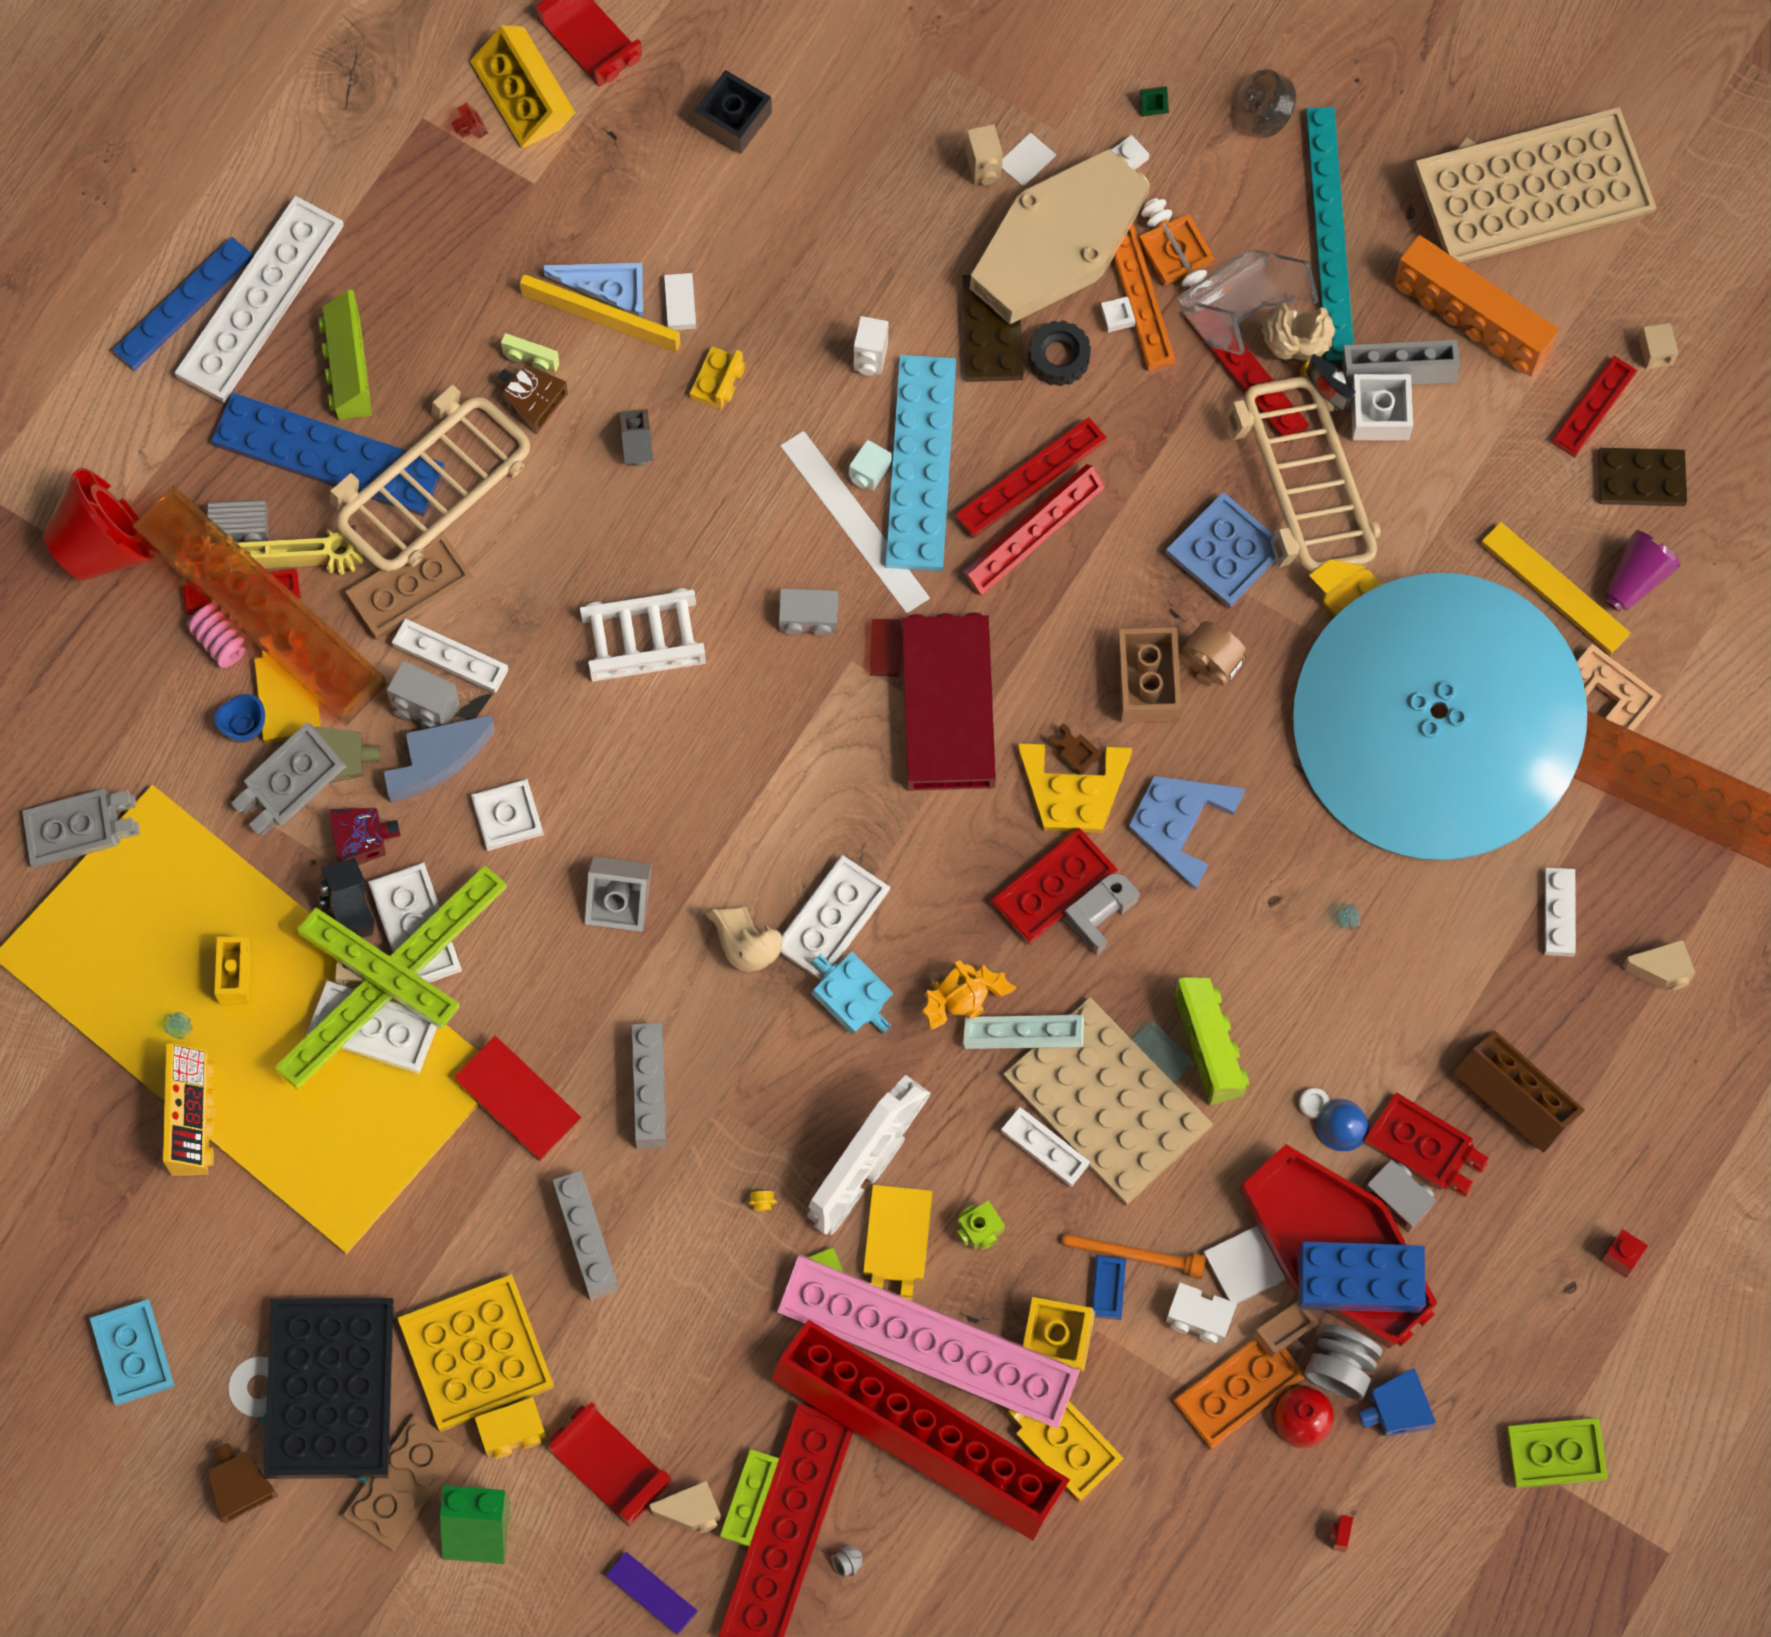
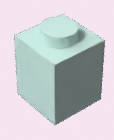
M867 439L849 466V478L858 487L863 489L867 487L874 491L891 466L892 453Z

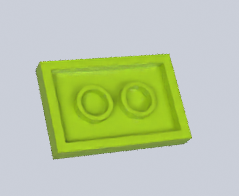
M1599 1418L1507 1427L1515 1489L1597 1482L1608 1479Z

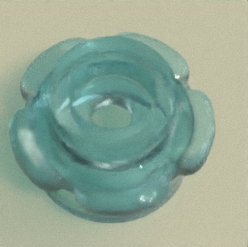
M1343 903V910L1338 911L1341 925L1343 928L1348 927L1350 931H1353V928L1361 926L1357 908L1354 903L1349 905Z
M175 1012L174 1015L168 1014L165 1017L164 1030L177 1039H184L193 1029L190 1024V1018L183 1013Z

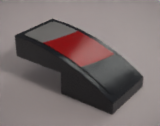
M1313 354L1306 370L1307 375L1318 391L1335 407L1345 413L1351 406L1356 391L1334 378L1337 367Z

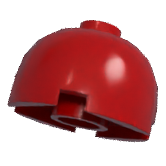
M1297 1386L1286 1391L1278 1399L1273 1411V1425L1278 1436L1296 1448H1312L1321 1444L1330 1434L1334 1424V1409L1329 1398L1322 1391L1311 1386Z

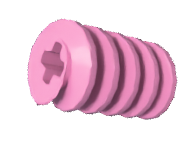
M209 604L196 611L189 618L187 626L190 633L196 635L197 641L203 644L204 649L210 652V656L217 660L219 667L227 668L244 656L246 648H241L244 638L239 636L234 639L237 630L235 628L227 630L230 622L228 620L220 622L223 614L221 612L214 613L216 609L215 604Z

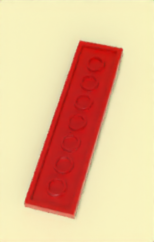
M799 1403L797 1405L718 1637H785L854 1433L852 1429L820 1410Z

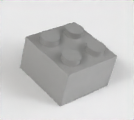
M402 661L387 689L394 714L406 721L412 719L419 722L423 729L450 724L460 705L455 684L405 661Z

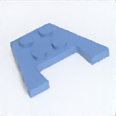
M1154 776L1129 825V830L1152 852L1157 853L1166 861L1173 871L1180 874L1192 889L1196 890L1208 864L1183 853L1181 850L1205 804L1234 815L1245 793V789Z

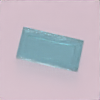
M1154 1021L1149 1023L1132 1039L1173 1083L1195 1063Z

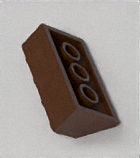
M1496 1031L1473 1048L1454 1072L1465 1087L1472 1089L1482 1098L1486 1106L1497 1111L1510 1127L1517 1129L1527 1138L1531 1146L1541 1150L1543 1153L1585 1111L1584 1108Z

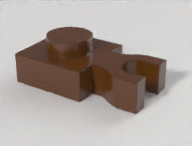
M1063 723L1059 726V731L1065 737L1057 739L1051 734L1048 737V742L1053 747L1062 749L1060 758L1079 775H1083L1101 757L1102 753L1081 734L1075 739L1071 735L1069 727Z

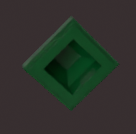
M1167 86L1139 89L1142 117L1169 113Z

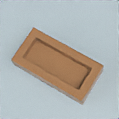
M1297 1301L1256 1329L1253 1335L1272 1358L1316 1328L1319 1323L1308 1309H1298Z

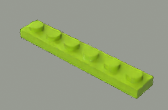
M315 908L297 929L300 936L441 1030L460 1008L459 1002L318 908Z

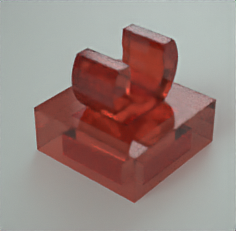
M467 102L457 108L462 117L452 122V126L457 134L460 133L461 137L464 138L472 133L479 139L488 134L477 110Z

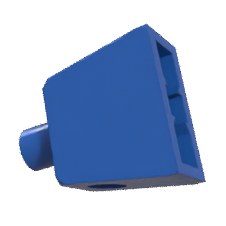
M1415 1368L1373 1390L1369 1395L1372 1406L1357 1411L1363 1428L1379 1424L1384 1436L1429 1430L1436 1423Z

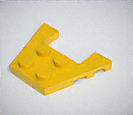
M1019 743L1018 752L1025 768V774L1033 793V799L1043 830L1074 832L1080 827L1083 832L1102 833L1132 756V748L1106 747L1105 775L1044 773L1045 744Z

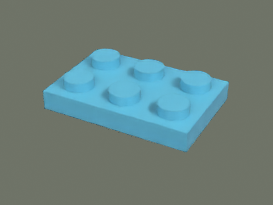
M149 1299L90 1318L112 1398L116 1406L175 1387Z

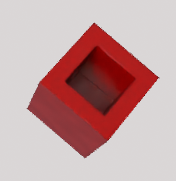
M1622 1229L1601 1262L1627 1278L1648 1245Z

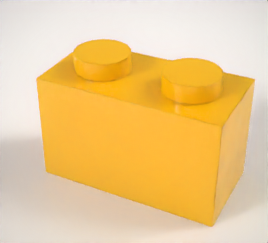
M217 937L214 994L219 1004H249L251 945L247 937Z
M533 1397L475 1417L488 1457L494 1456L495 1459L503 1458L512 1454L511 1449L523 1446L524 1449L532 1448L541 1444V1439L547 1438Z

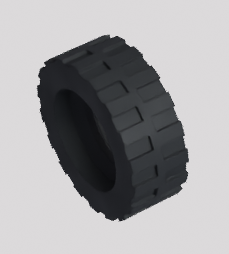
M1051 321L1049 324H1043L1039 330L1037 329L1034 332V336L1030 340L1028 362L1029 366L1032 367L1031 371L1034 375L1038 376L1039 380L1045 381L1049 385L1063 386L1065 384H1073L1076 380L1078 381L1082 378L1083 373H1086L1090 362L1091 345L1089 346L1090 340L1088 336L1076 324H1070L1067 321ZM1055 341L1066 342L1073 349V358L1065 365H1054L1046 357L1047 347Z

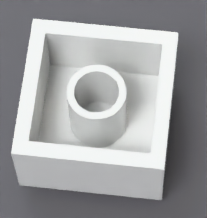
M1354 374L1351 388L1356 391L1351 403L1352 439L1409 440L1413 429L1411 374Z

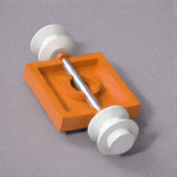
M1154 198L1144 205L1141 215L1143 217H1150L1147 222L1148 227L1158 228L1140 235L1139 242L1164 286L1184 278L1182 286L1190 287L1188 297H1196V299L1205 297L1210 293L1213 282L1212 280L1204 279L1207 271L1201 269L1214 264L1215 258L1190 214L1168 222L1172 216V211L1164 210L1167 204L1166 200Z

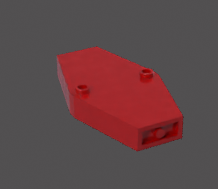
M1287 1144L1250 1176L1239 1189L1288 1285L1297 1294L1298 1248L1303 1242L1407 1245L1388 1208L1380 1199ZM1425 1280L1426 1306L1420 1313L1351 1310L1325 1311L1390 1349L1396 1343L1400 1347L1403 1346L1414 1335L1410 1330L1417 1323L1423 1327L1435 1315L1432 1309L1438 1303Z

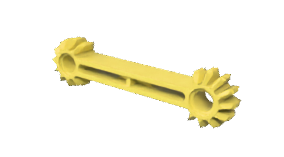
M338 528L335 533L327 529L326 534L328 538L211 544L210 537L207 535L200 540L198 534L195 533L193 540L189 541L188 538L183 537L184 545H175L174 549L177 554L172 555V561L176 564V573L179 575L183 574L185 581L188 582L194 577L195 582L200 583L203 576L207 580H211L210 571L327 565V570L330 574L338 569L339 575L343 576L345 573L344 569L348 568L354 573V564L362 565L363 558L360 555L363 554L341 534ZM339 547L347 548V551L343 554L334 553ZM196 555L203 556L199 562L190 561Z

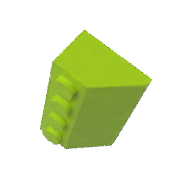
M347 290L324 305V317H319L321 334H326L327 342L322 343L323 355L325 360L329 359L330 368H325L327 385L333 386V393L328 394L330 410H336L338 420L372 416L360 314L354 290Z
M1184 977L1178 979L1174 998L1209 1105L1243 1097L1246 1086H1249V1080L1246 1070L1239 1067L1237 1058H1240L1239 1049L1236 1041L1230 1040L1228 1031L1231 1030L1227 1014L1221 1013L1219 1003H1222L1218 987L1212 986L1210 978Z

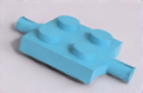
M853 952L842 962L834 966L821 953L812 961L824 976L811 994L851 1035L862 1025L870 1021L882 1034L891 1026L879 1012L883 1004L894 993Z

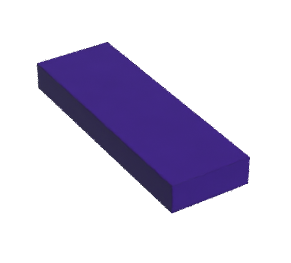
M627 1552L624 1553L606 1575L608 1579L677 1636L698 1612L697 1609Z

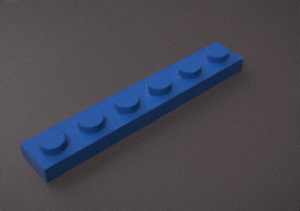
M231 237L113 349L114 355L130 369L136 371L252 260V253L235 238Z

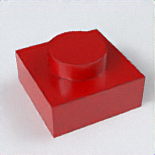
M1341 1515L1338 1523L1332 1522L1329 1540L1334 1541L1332 1550L1346 1551L1354 1517Z

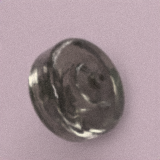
M1262 69L1253 73L1243 83L1236 96L1234 118L1239 128L1258 138H1269L1279 133L1290 120L1295 108L1296 90L1294 84L1288 77L1271 69Z

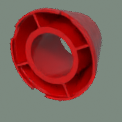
M78 468L73 472L43 531V540L52 556L69 574L81 581L151 561L155 557L154 554L151 555V552L155 550V546L141 519L124 498L118 501L107 490L111 487L108 482L86 468Z

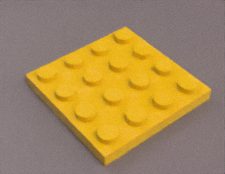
M512 1274L398 1318L440 1432L474 1420L477 1416L515 1404L555 1388Z

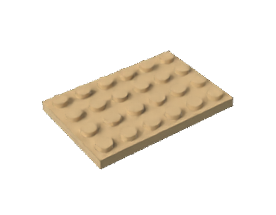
M1090 997L1071 1014L1083 1015L1084 1017L1083 1047L1032 1048L1004 1073L1003 1078L1069 1146L1090 1161L1089 1168L1127 1206L1213 1127V1123Z

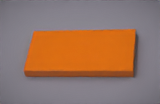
M1254 1338L1173 1399V1403L1211 1450L1280 1398L1286 1391L1301 1382L1306 1376L1286 1348L1271 1358L1257 1339Z

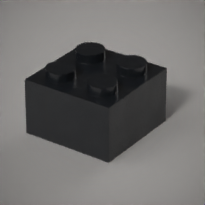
M725 70L695 109V127L742 154L771 115V96Z

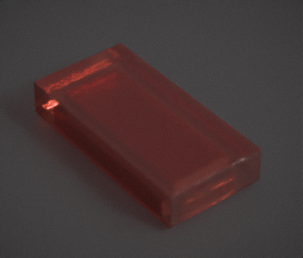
M872 619L870 676L898 677L900 619Z

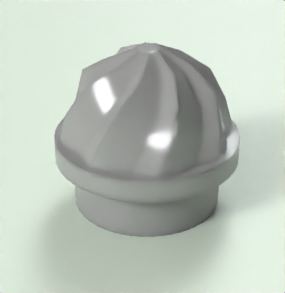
M845 1546L837 1549L836 1553L831 1556V1561L835 1571L841 1577H846L847 1575L854 1576L863 1565V1556L854 1546Z

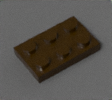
M1599 449L1600 504L1686 506L1685 450Z

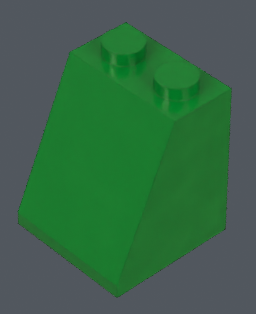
M443 1485L440 1510L443 1560L505 1564L511 1507L506 1490Z

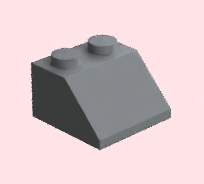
M594 856L588 873L585 924L643 932L650 892L652 864Z

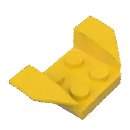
M1329 560L1309 575L1324 592L1322 599L1324 607L1333 618L1351 602L1382 585L1369 570H1365L1366 566Z

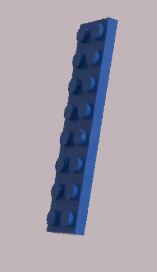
M234 392L211 440L212 445L334 487L352 473L359 480L358 494L407 452V450ZM419 456L404 470L433 496L441 475ZM432 459L444 470L443 462ZM399 473L384 488L409 512L424 517L430 501ZM380 491L370 498L394 506Z

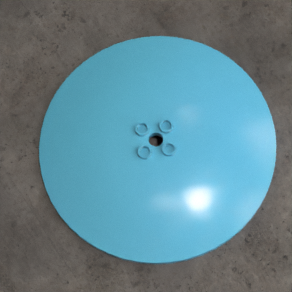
M1456 573L1418 574L1385 583L1363 594L1338 613L1325 627L1313 644L1298 679L1294 698V736L1302 767L1314 792L1330 813L1351 832L1372 845L1405 857L1438 861L1464 859L1496 850L1515 841L1544 819L1559 802L1577 770L1583 752L1587 727L1586 694L1579 667L1566 640L1544 613L1528 600L1506 587L1479 577ZM1436 704H1443L1448 709L1447 715L1442 719H1436L1430 713L1431 708Z

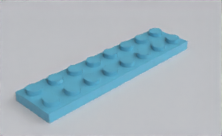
M900 355L886 568L943 572L956 358Z

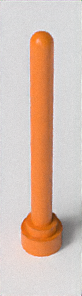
M1065 1234L1061 1238L1064 1246L1185 1270L1184 1273L1190 1274L1191 1278L1202 1280L1205 1255L1194 1253V1256L1188 1255L1187 1258L1070 1234Z

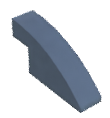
M492 715L406 733L412 766L384 771L390 802H396L425 792L462 769L478 754L494 733L495 728Z

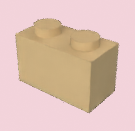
M994 124L967 130L966 158L974 185H989L1001 179L1003 152Z

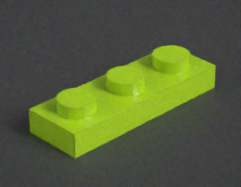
M750 1449L720 1535L721 1539L749 1548L779 1458Z

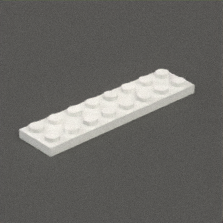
M295 196L175 371L176 378L224 403L343 228V221Z

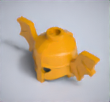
M959 960L953 964L955 969L950 972L945 980L940 983L938 981L930 983L935 991H926L927 1006L923 1009L922 1014L928 1020L929 1030L945 1024L947 1021L945 1008L950 1015L966 1016L969 1019H973L984 1011L982 1003L986 999L988 989L1001 998L1014 992L1016 986L1006 980L1003 972L992 973L985 965H982L979 971L976 972L973 966L963 964Z

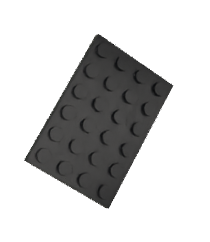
M393 1298L271 1299L264 1479L389 1478L394 1321Z

